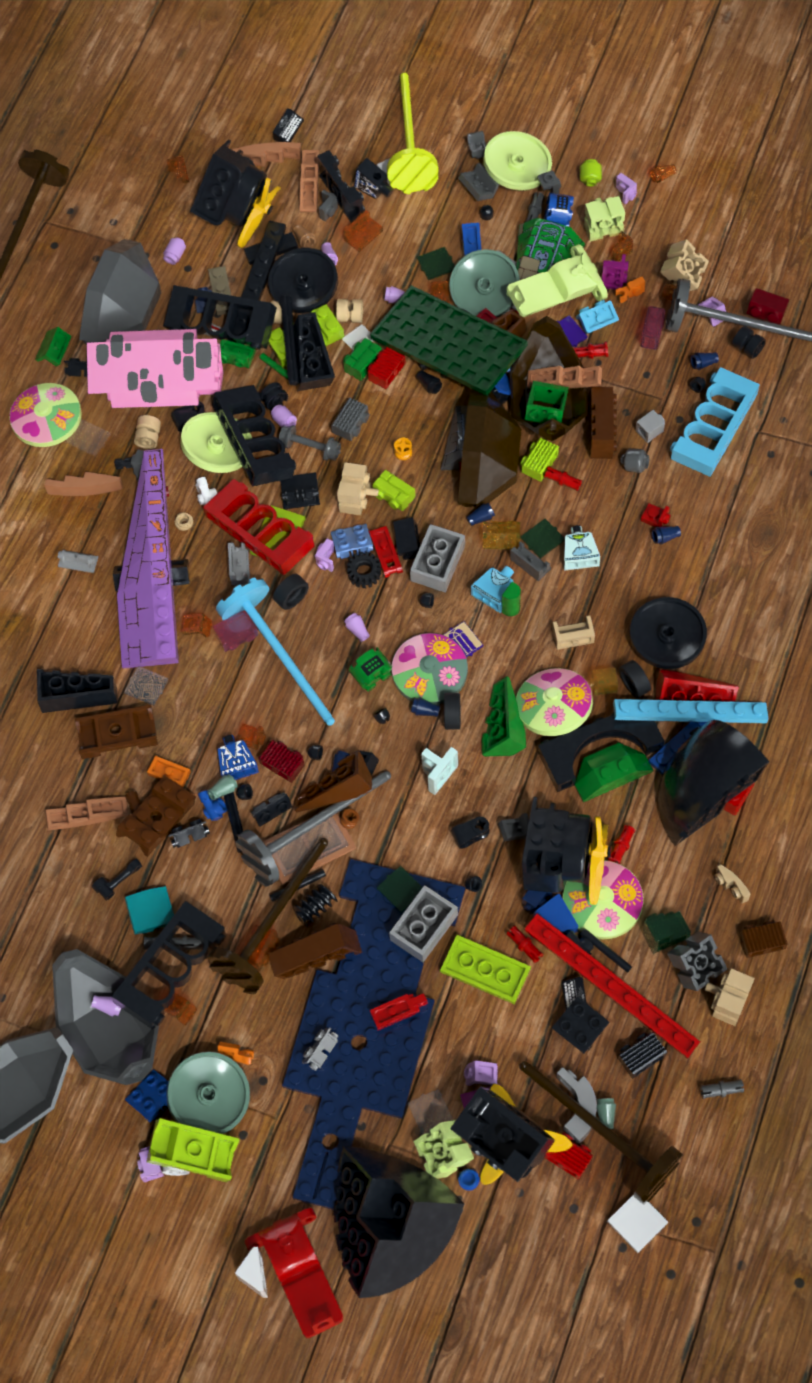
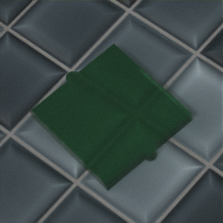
M445 247L417 257L421 271L425 273L428 281L452 272L455 267L452 256L448 254Z
M546 519L521 536L522 541L529 547V550H532L540 559L565 541V538L557 531V527H553Z
M401 866L391 875H387V879L377 887L400 912L404 911L412 903L423 888Z

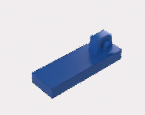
M479 223L462 224L464 256L471 252L482 250Z

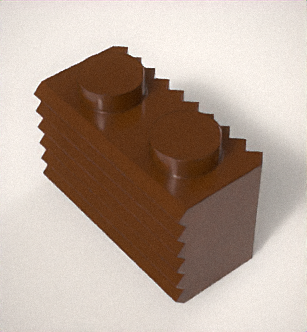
M766 921L762 926L758 927L749 925L744 927V930L740 933L746 958L784 950L788 945L781 921Z

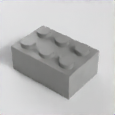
M430 524L410 570L411 582L446 593L465 548V535Z
M424 885L389 932L390 941L421 962H424L458 916V907Z

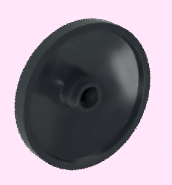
M297 248L285 253L274 263L269 273L268 286L274 301H277L280 307L282 296L289 295L291 297L293 313H309L327 304L332 299L338 287V273L334 262L324 252L314 248Z
M673 597L657 598L645 603L635 613L630 626V640L637 655L648 664L662 669H676L692 663L703 651L707 638V627L701 613L690 603Z

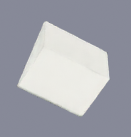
M253 1247L235 1274L242 1283L263 1298H266L268 1294L262 1254L258 1247Z

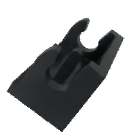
M414 518L394 521L398 555L403 556V560L416 558L420 549L418 526Z

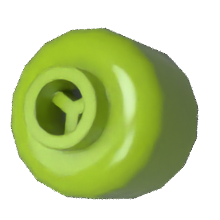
M588 159L580 165V181L586 184V186H596V183L602 180V166L597 160Z

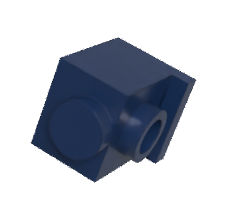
M528 890L522 898L523 908L528 913L534 914L538 908L553 898V893Z

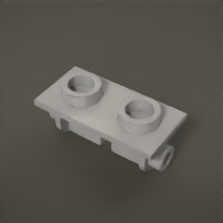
M62 550L58 552V558H60L58 567L94 573L99 557Z
M331 1028L321 1029L314 1038L316 1040L314 1045L308 1047L303 1055L305 1059L302 1063L308 1064L310 1062L309 1067L315 1071L321 1068L328 1057L322 1050L324 1049L330 1053L338 1042V1035L334 1032L329 1033Z

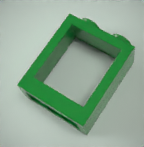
M533 381L525 420L544 423L553 418L562 423L569 387ZM535 400L560 405V409L535 405L533 403Z

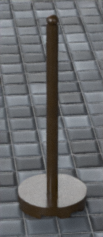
M35 149L34 152L24 150L18 161L20 168L32 177L34 182L0 258V281L42 183L61 187L66 185L69 178V168L58 163L55 156Z
M320 838L240 955L222 947H214L206 957L211 963L209 968L213 972L221 973L224 976L222 980L227 984H236L244 988L243 992L247 994H256L264 983L263 977L247 961L328 845L326 838Z
M522 1061L519 1064L521 1071L647 1173L635 1190L633 1197L643 1205L652 1200L665 1185L666 1179L678 1167L679 1160L683 1157V1154L677 1148L671 1146L652 1164L527 1061Z

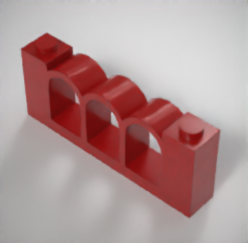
M235 479L228 483L203 507L206 518L238 542L244 543L246 548L282 575L290 571L315 547L313 535L308 530L304 531L300 527L295 529L291 520L278 518L273 507L260 505L258 497L248 491V487L243 482L239 483ZM244 505L254 506L237 523L229 518ZM265 517L272 519L255 537L247 532L260 519ZM279 532H290V535L273 551L265 545Z

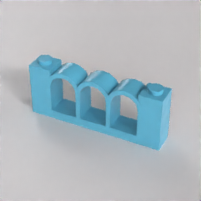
M721 367L717 373H713L710 379L712 385L707 389L705 402L696 408L694 421L685 427L683 437L680 436L677 442L674 441L670 448L672 452L671 460L709 477L713 474L754 402L760 386L756 382ZM721 395L740 403L737 411H733L715 403L711 398ZM710 414L729 422V425L724 431L705 423L700 417ZM701 434L717 441L718 444L713 451L693 442L689 436Z

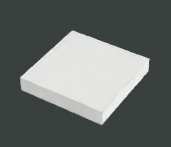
M633 1196L607 1221L637 1253L668 1224V1221L649 1202L643 1205Z

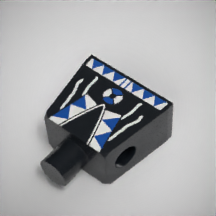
M368 158L356 169L354 187L374 199H377L381 193L389 197L393 192V188L387 185V174Z

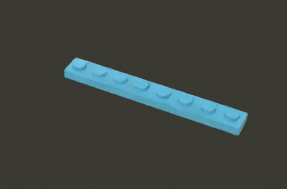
M615 699L613 702L615 720L684 722L720 720L730 723H767L769 720L767 704L763 702Z

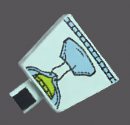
M579 525L571 527V534L565 536L564 570L600 566V554L592 533H583L582 527Z

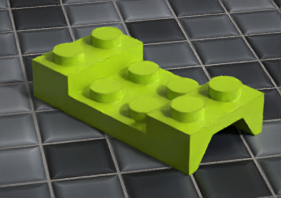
M327 304L311 311V313H316L326 346L344 338V329ZM279 327L271 331L268 345L272 347L280 365L284 368L287 366L284 330Z
M159 1118L155 1121L146 1162L163 1167L169 1166L205 1175L207 1178L228 1182L232 1177L230 1168L239 1138Z

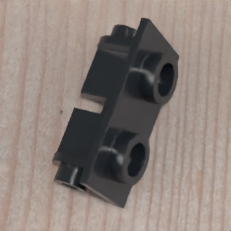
M69 358V361H64L68 365V367H65V375L81 377V370H84V377H88L87 361H80L78 358Z
M279 792L268 800V805L264 802L253 808V811L250 813L256 819L259 827L293 807L287 793Z
M201 819L190 822V827L183 829L180 826L172 829V834H169V837H174V840H171L173 848H180L189 844V835H192L194 841L206 838L210 834L208 826L203 827L206 821L201 822Z

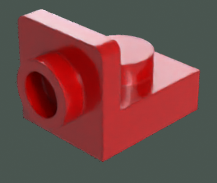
M649 503L641 517V522L655 528L663 527L664 524L667 525L671 514H669L670 507L666 506L665 509Z

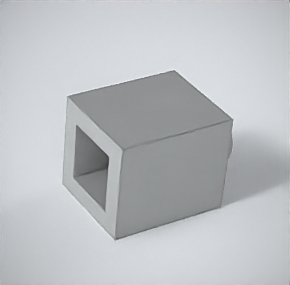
M654 410L636 422V432L647 443L661 434L665 427L663 416L657 414Z

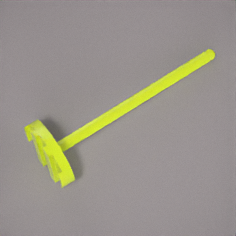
M402 73L400 75L406 149L397 152L390 158L387 164V177L391 187L402 190L405 194H411V192L427 191L432 188L438 180L439 170L438 162L430 152L415 148L409 78L407 73Z

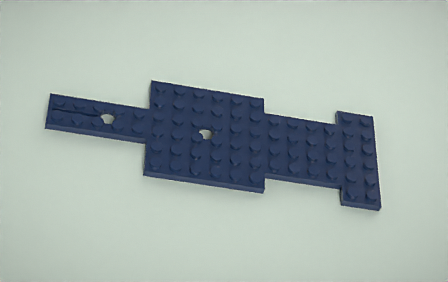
M350 859L339 896L342 899L358 902L351 929L356 930L362 953L357 955L354 952L345 954L346 959L340 961L337 975L317 970L282 1085L285 1089L321 1098L293 1194L294 1200L334 1210V1205L337 1201L334 1190L335 1185L339 1186L340 1173L337 1172L343 1146L352 1147L362 1109L403 1119L435 1000L427 998L428 1004L420 1007V1012L378 1031L370 1010L406 994H413L414 997L418 996L416 992L425 961L421 962L390 941L389 932L424 885L457 906L458 915L465 894V887ZM458 916L453 921L451 926H456ZM331 1028L329 1033H336L338 1035V1042L330 1053L324 1049L322 1050L328 1057L321 1068L315 1071L309 1067L310 1062L308 1064L302 1063L305 1059L303 1055L308 1047L314 1045L316 1042L314 1038L321 1029ZM356 1036L365 1037L367 1040V1046L360 1051L353 1049L351 1046V1041ZM329 1134H333L339 1139L338 1146L333 1150L325 1149L322 1144L324 1137Z

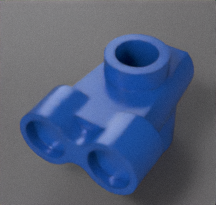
M208 790L200 792L198 796L205 807L203 809L205 816L212 821L223 818L222 814L227 812L225 802L221 798L212 800L208 795Z

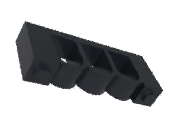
M173 285L163 326L168 330L197 329V335L207 332L217 340L226 339L230 336L237 343H248L252 349H267L277 307L270 302ZM194 300L207 302L201 323L196 327H190L189 318ZM216 304L229 306L224 327L219 331L213 332L211 325ZM239 308L252 310L247 331L243 335L235 336L234 328Z
M251 385L215 392L212 406L252 487L293 478L296 463L289 453H284V443L277 437H274L275 425L269 419L264 418L266 409L261 402L260 392H257L255 386ZM252 413L257 417L235 421L233 415ZM259 431L267 436L245 440L242 434ZM264 450L272 451L276 454L275 456L256 460L252 455L254 452Z
M185 901L113 994V1003L152 1030L156 1025L159 1026L165 1018L164 1009L168 1008L175 999V988L184 986L189 982L192 976V965L200 964L206 959L209 947L213 949L216 945H220L226 936L224 935L225 927ZM180 927L203 943L204 948L199 954L188 955L169 943ZM164 949L183 962L187 970L182 976L172 978L153 966L152 963ZM146 972L169 987L170 993L165 999L153 1000L135 988Z

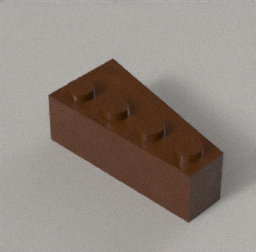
M591 387L590 458L612 459L613 452L617 450V441H614V436L617 434V425H614V420L617 419V410L614 409V405L617 403V394H613V387Z

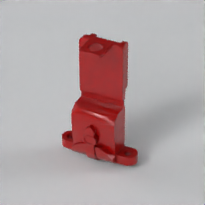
M307 1208L282 1220L280 1218L272 1222V1225L258 1231V1233L251 1235L244 1241L248 1251H251L253 1247H265L301 1331L306 1338H311L341 1323L344 1319L303 1226L316 1219L317 1216L313 1208Z

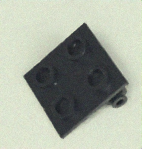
M316 473L293 475V478L280 481L284 510L320 505Z
M577 996L553 1025L552 1029L585 1054L586 1051L592 1048L594 1041L610 1022Z

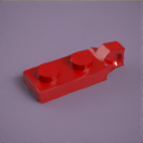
M424 993L416 997L413 994H406L371 1009L370 1013L379 1031L420 1012L419 1008L428 1004Z

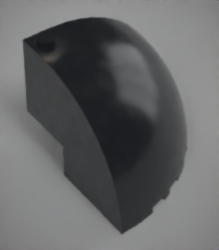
M710 720L700 728L699 726L694 728L689 733L691 736L675 751L663 771L658 789V808L663 827L674 846L721 814L728 801L759 780L770 762L747 737L723 721Z
M343 1146L337 1172L340 1173L339 1186L335 1185L334 1190L338 1205H334V1222H338L339 1234L336 1235L338 1251H342L343 1269H347L350 1277L348 1281L359 1298L381 1296L407 1285L419 1277L437 1260L451 1240L465 1204L443 1182L406 1161L368 1149Z

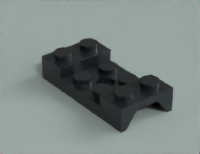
M330 150L317 155V158L325 168L319 175L320 179L329 192L337 197V203L350 223L354 225L364 220L363 194L361 191L358 192L354 186L349 188L348 184L342 181L338 169L339 160L337 156H333Z

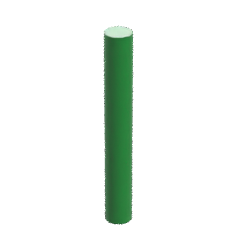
M262 353L259 359L288 380V371L266 354Z

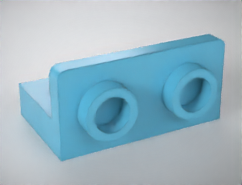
M605 300L595 303L596 307L589 309L588 306L579 310L580 314L575 317L577 320L580 319L586 334L619 320L611 300L606 303Z

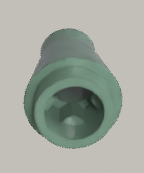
M223 775L207 791L208 795L212 800L230 794L237 788V782L231 775Z
M614 1098L597 1099V1112L600 1121L609 1129H614L616 1111Z

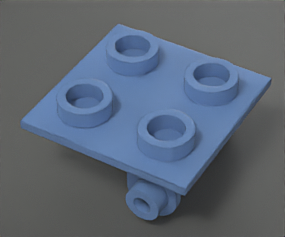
M367 524L331 532L337 558L350 557L349 551L351 556L354 557L353 550H356L357 556H359L358 549L363 554L373 551V544Z

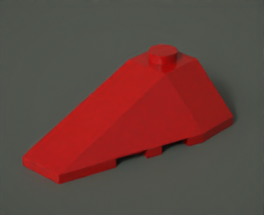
M659 669L656 683V700L735 702L739 686L686 673Z

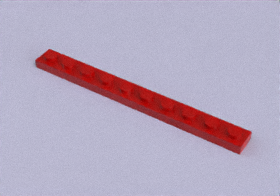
M536 914L526 926L524 931L688 1059L699 1045L700 1041L539 914Z

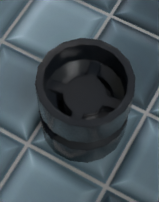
M743 326L735 335L732 346L740 351L744 350L747 356L754 359L764 348L766 339L760 335H754L753 330Z

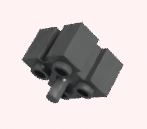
M697 931L686 939V946L678 945L667 953L673 967L680 968V972L677 975L683 987L698 991L709 983V976L716 978L727 970L722 956L714 952L717 946L712 935Z

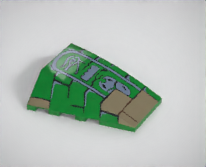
M535 218L520 224L516 262L520 280L542 272L545 273L557 262L572 258L571 247L580 244L584 248L585 243L571 227L541 218Z

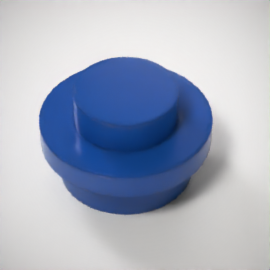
M472 1169L463 1170L458 1177L460 1187L467 1191L474 1190L479 1184L478 1173Z

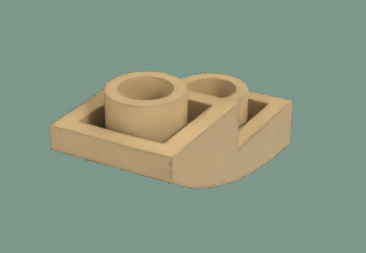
M723 865L717 866L715 874L717 883L722 885L725 890L732 887L733 896L739 899L741 904L749 901L751 894L744 883Z

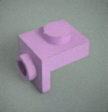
M328 538L317 548L315 558L319 568L332 572L334 569L333 561L329 558L335 550L333 541Z

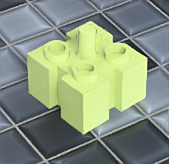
M619 196L609 197L603 203L601 198H597L595 201L585 204L586 216L584 218V226L589 241L603 239L605 235L612 237L623 234L625 211Z
M456 1120L441 1122L430 1130L431 1133L423 1134L414 1141L420 1157L424 1156L427 1161L424 1164L426 1172L437 1179L448 1177L458 1170L457 1167L464 1166L474 1159L468 1143H463L461 1137L450 1129Z

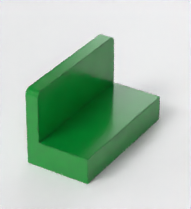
M59 327L47 331L35 360L39 362L46 359L54 366L60 365L72 336Z

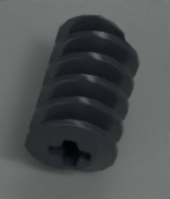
M321 884L317 886L318 891L315 889L311 891L312 896H305L306 901H299L300 906H293L295 915L306 928H308L307 920L312 923L314 922L313 915L318 918L320 917L319 910L326 912L325 905L332 907L330 900L338 902L335 895Z

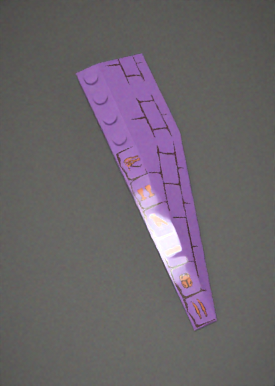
M163 449L146 450L143 454L119 582L117 602L122 669L179 663Z

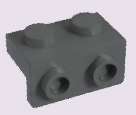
M481 163L476 164L474 171L464 172L459 176V180L477 201L492 199L499 187V184L490 177Z

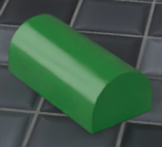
M514 582L510 583L502 594V613L507 616H515L520 612L521 589Z

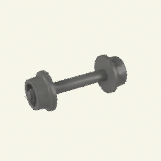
M284 425L279 433V439L287 449L292 446L293 442L324 451L323 459L325 461H328V459L335 461L341 453V443L335 441L333 437L329 438L327 444L296 435L295 425L291 427Z

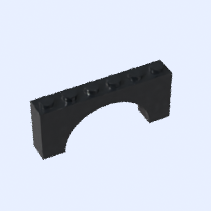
M613 712L609 717L598 718L587 726L581 725L574 731L559 735L553 740H544L538 745V754L556 791L560 792L575 785L574 761L582 749L594 741L604 738H621L636 744L646 756L659 751L664 747L665 741L655 721L615 720Z

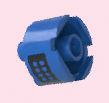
M549 193L544 220L569 227V221H571L573 213L571 207L574 196Z

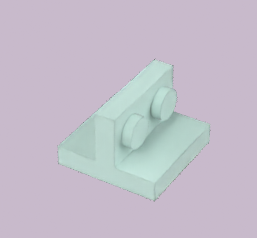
M452 747L443 758H440L427 748L421 754L422 768L424 773L428 775L429 792L436 795L458 767V751Z

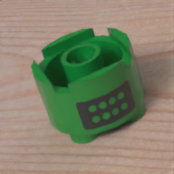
M376 647V651L371 649L356 660L357 665L355 667L351 665L348 670L362 689H366L369 692L376 687L375 683L380 679L385 681L392 675L390 671L393 666L380 649Z

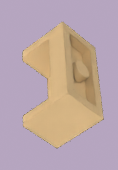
M590 615L586 616V622L558 627L557 621L553 622L552 631L557 650L594 643L595 633Z

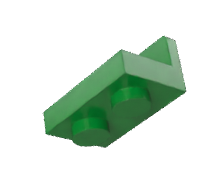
M223 339L220 342L223 364L228 363L240 368H250L256 352L255 349L250 348L248 345Z

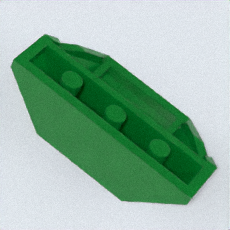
M616 743L584 757L575 782V788L584 803L650 774L654 770L645 754L621 743Z

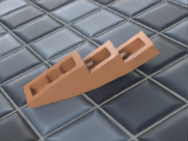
M293 142L261 143L232 149L235 152L242 150V156L250 158L255 166L264 167L266 166V161L283 163L284 158L301 159L302 156L301 143Z
M302 150L300 212H317L319 159L317 155L320 154L319 150Z
M561 366L529 370L527 388L531 389L533 381L569 387V389L601 386L602 368L600 366L582 368L580 366L562 368Z
M85 472L83 478L66 475L64 481L46 479L45 488L47 493L51 495L87 496L123 489L121 477Z
M125 796L86 800V803L68 804L65 808L45 810L47 831L91 825L128 816Z

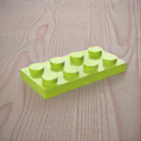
M456 935L440 972L515 1005L531 970V966Z

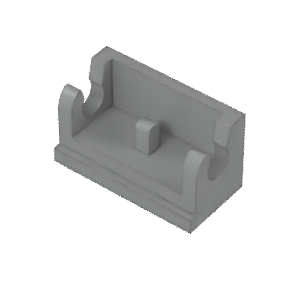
M228 543L231 585L248 584L250 579L249 550H246L244 543H241V547H235L234 543Z

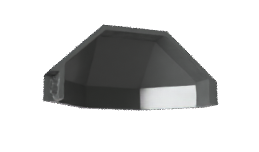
M123 239L104 250L86 290L79 340H83L85 344L106 342L110 337V332L146 330L162 292L159 281L140 242Z
M78 949L61 953L52 965L56 1027L59 1028L72 1047V1054L85 1074L123 1085L142 1081L153 1067L159 1026L156 1025L152 1030L122 1008L119 1015H113V1017L96 1008H92L91 1003L94 995L112 997L126 977Z
M58 1027L9 1039L0 1045V1143H7L55 1108L73 1053L72 1047Z

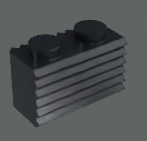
M646 1032L641 1034L636 1039L637 1042L632 1046L627 1044L619 1050L618 1060L632 1079L660 1061L667 1054L666 1049L653 1032L648 1035Z

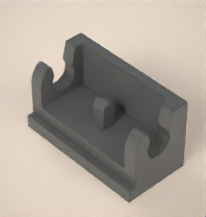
M520 541L517 549L515 547L511 549V561L539 582L551 570L550 563L547 561L544 563L524 547L525 544Z

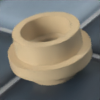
M180 513L175 519V525L179 530H188L193 526V518L188 513Z

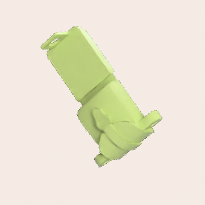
M580 244L571 247L572 258L557 262L545 273L542 272L508 285L506 295L511 298L520 316L526 317L591 292L597 301L607 298L608 293L598 274V269Z

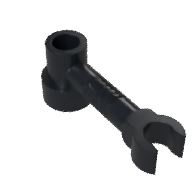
M137 858L134 859L122 873L110 882L104 877H100L93 883L92 888L96 893H100L106 901L115 894L113 889L118 884L142 868L140 861Z

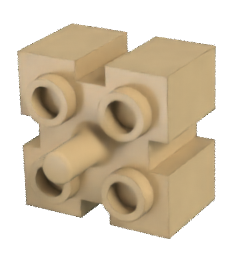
M687 239L671 245L667 254L669 260L664 261L660 272L669 281L674 280L675 287L678 278L689 279L691 281L690 291L698 289L702 280L700 274L705 272L709 261L701 253L696 254L694 252L695 247Z
M344 463L342 480L340 481L337 493L339 511L341 513L361 516L362 510L366 509L367 506L366 495L378 496L379 489L371 488V482H369L370 473H367L366 465Z
M731 968L729 975L724 974L720 987L708 983L705 990L716 994L711 1007L714 1010L712 1017L736 1026L755 978Z

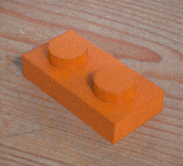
M158 756L154 757L147 771L149 776L159 780L165 775L181 787H184L191 773L190 769Z

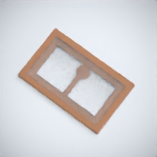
M337 813L272 854L282 885L292 880L320 838H326L328 845L310 871L357 849L346 828L341 825ZM301 822L262 842L265 844V846H268L269 844L276 841L277 839L287 834L288 832H290L291 830L298 827L304 822Z

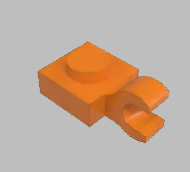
M643 277L632 280L625 287L616 289L615 296L623 295L619 298L620 303L625 302L627 298L639 296L645 291L646 281Z
M219 1042L217 1053L231 1058L237 1064L241 1062L250 1065L254 1058V1050L245 1049L239 1051L240 1045Z

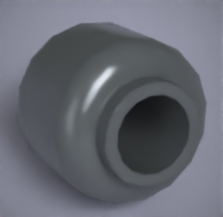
M629 448L625 454H622L621 464L624 465L627 472L642 473L649 466V455L643 449Z

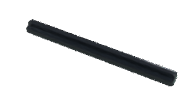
M283 295L281 298L288 381L290 385L296 386L299 383L292 303L289 295Z

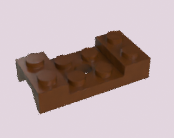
M151 704L75 719L80 745L79 754L82 759L101 756L102 752L138 746L140 749L158 745ZM112 728H121L118 734L111 733Z
M164 775L153 787L152 793L132 815L129 814L119 824L116 836L128 837L137 843L144 855L148 857L194 806L196 796ZM158 815L161 819L154 821L151 819V816Z

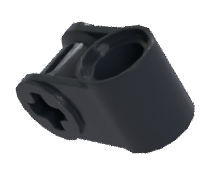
M199 401L198 405L184 406L172 412L171 418L179 432H182L185 423L190 418L206 413L204 404Z
M481 816L461 823L451 829L459 849H464L475 842L485 839L490 832L488 820Z

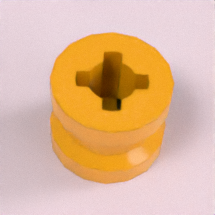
M403 437L395 441L394 452L397 459L403 461L408 460L412 456V443L408 438Z

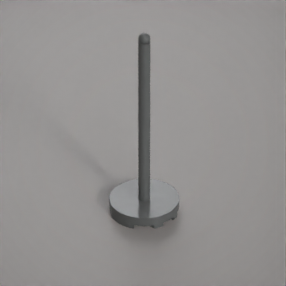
M678 278L676 288H674L671 307L668 310L666 328L671 332H678L684 313L689 312L812 342V332L687 303L691 281L685 278Z
M384 771L373 778L372 789L369 792L390 780L391 773ZM366 794L332 804L268 846H265L253 831L246 829L237 835L238 840L235 842L236 847L242 850L244 854L241 856L244 864L254 870L257 874L255 879L265 887L272 885L280 877L272 854Z

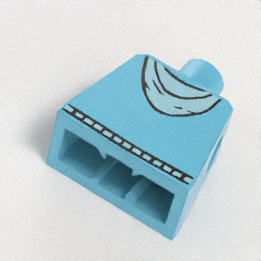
M505 566L501 572L495 568H490L472 584L471 595L501 613L502 594L509 584L514 582L510 578L514 571L508 566Z

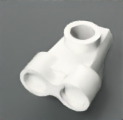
M201 477L196 480L195 486L199 493L197 495L199 504L205 506L217 495V491L215 488L209 489L206 477Z

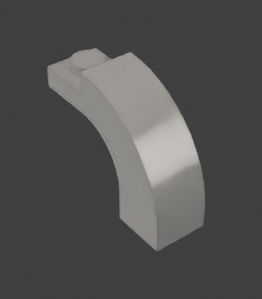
M562 1067L557 1072L556 1078L575 1096L577 1103L596 1117V1096L589 1081L584 1076L577 1081V1076L571 1070L566 1071ZM574 1115L564 1125L563 1131L580 1145L589 1135L592 1128L577 1115Z

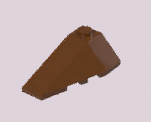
M357 750L337 763L339 765L337 769L332 773L327 771L323 775L324 778L318 784L313 783L295 798L294 810L296 813L367 794L372 789V776L361 752Z

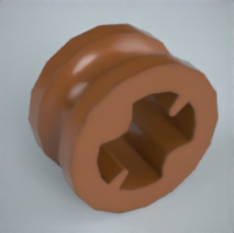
M346 809L340 818L341 825L347 829L354 828L359 821V814L353 809Z

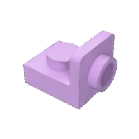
M620 173L616 178V188L623 193L622 202L626 204L636 197L637 183Z
M710 297L698 304L699 306L726 312L725 305L714 297ZM709 317L712 326L723 322V320Z
M475 1060L466 1065L464 1070L466 1085L471 1086L476 1083L492 1086L497 1084V1064Z

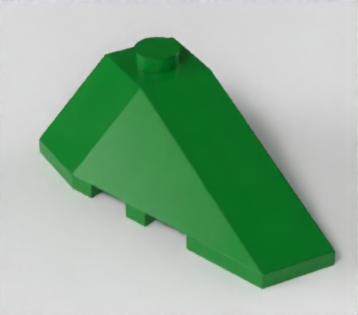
M506 676L493 685L489 706L492 707L489 717H486L485 722L488 724L486 733L482 735V755L485 757L513 756L526 748L525 728L519 717L518 704L511 680Z

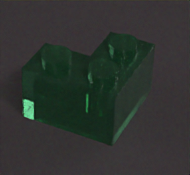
M678 911L676 913L669 912L665 915L664 913L649 915L644 922L642 934L652 954H655L688 939L691 931L681 912Z

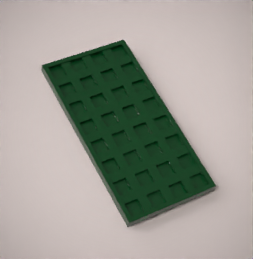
M412 285L370 333L371 339L486 396L528 346L527 340Z

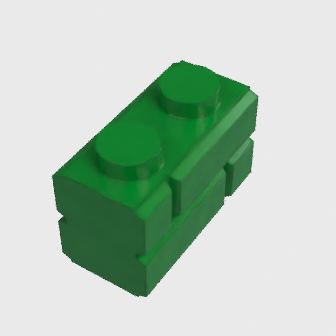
M367 338L357 342L354 351L351 354H347L343 360L344 371L362 381L368 374L367 369L369 365L376 362L377 356L382 350L381 346Z

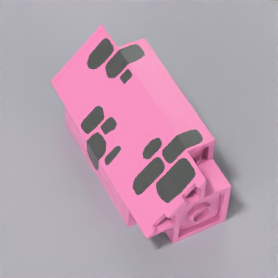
M197 329L110 332V337L106 342L87 343L88 394L107 393L108 401H111L112 408L198 405L200 395L214 394L222 390L223 366L220 344H217V339H198Z

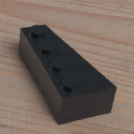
M316 313L300 314L294 323L299 383L296 385L297 392L330 386L335 378Z
M37 669V702L42 713L118 704L117 685L113 675H79L78 672L67 674L55 670L44 672L43 669Z

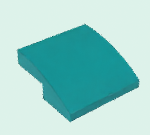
M166 886L141 891L125 897L134 935L153 932L155 928L165 927L174 916Z

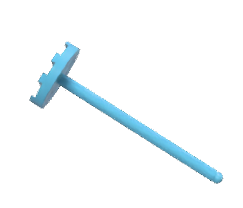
M254 577L249 579L247 585L243 587L241 585L236 586L231 596L225 601L221 599L217 604V613L222 620L230 621L247 612L328 726L333 725L335 719L255 609V606L269 592L267 583L263 578L257 580Z

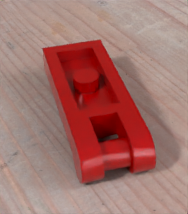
M387 526L369 531L384 577H390V574L396 572L397 574L403 573ZM388 563H394V566H387Z

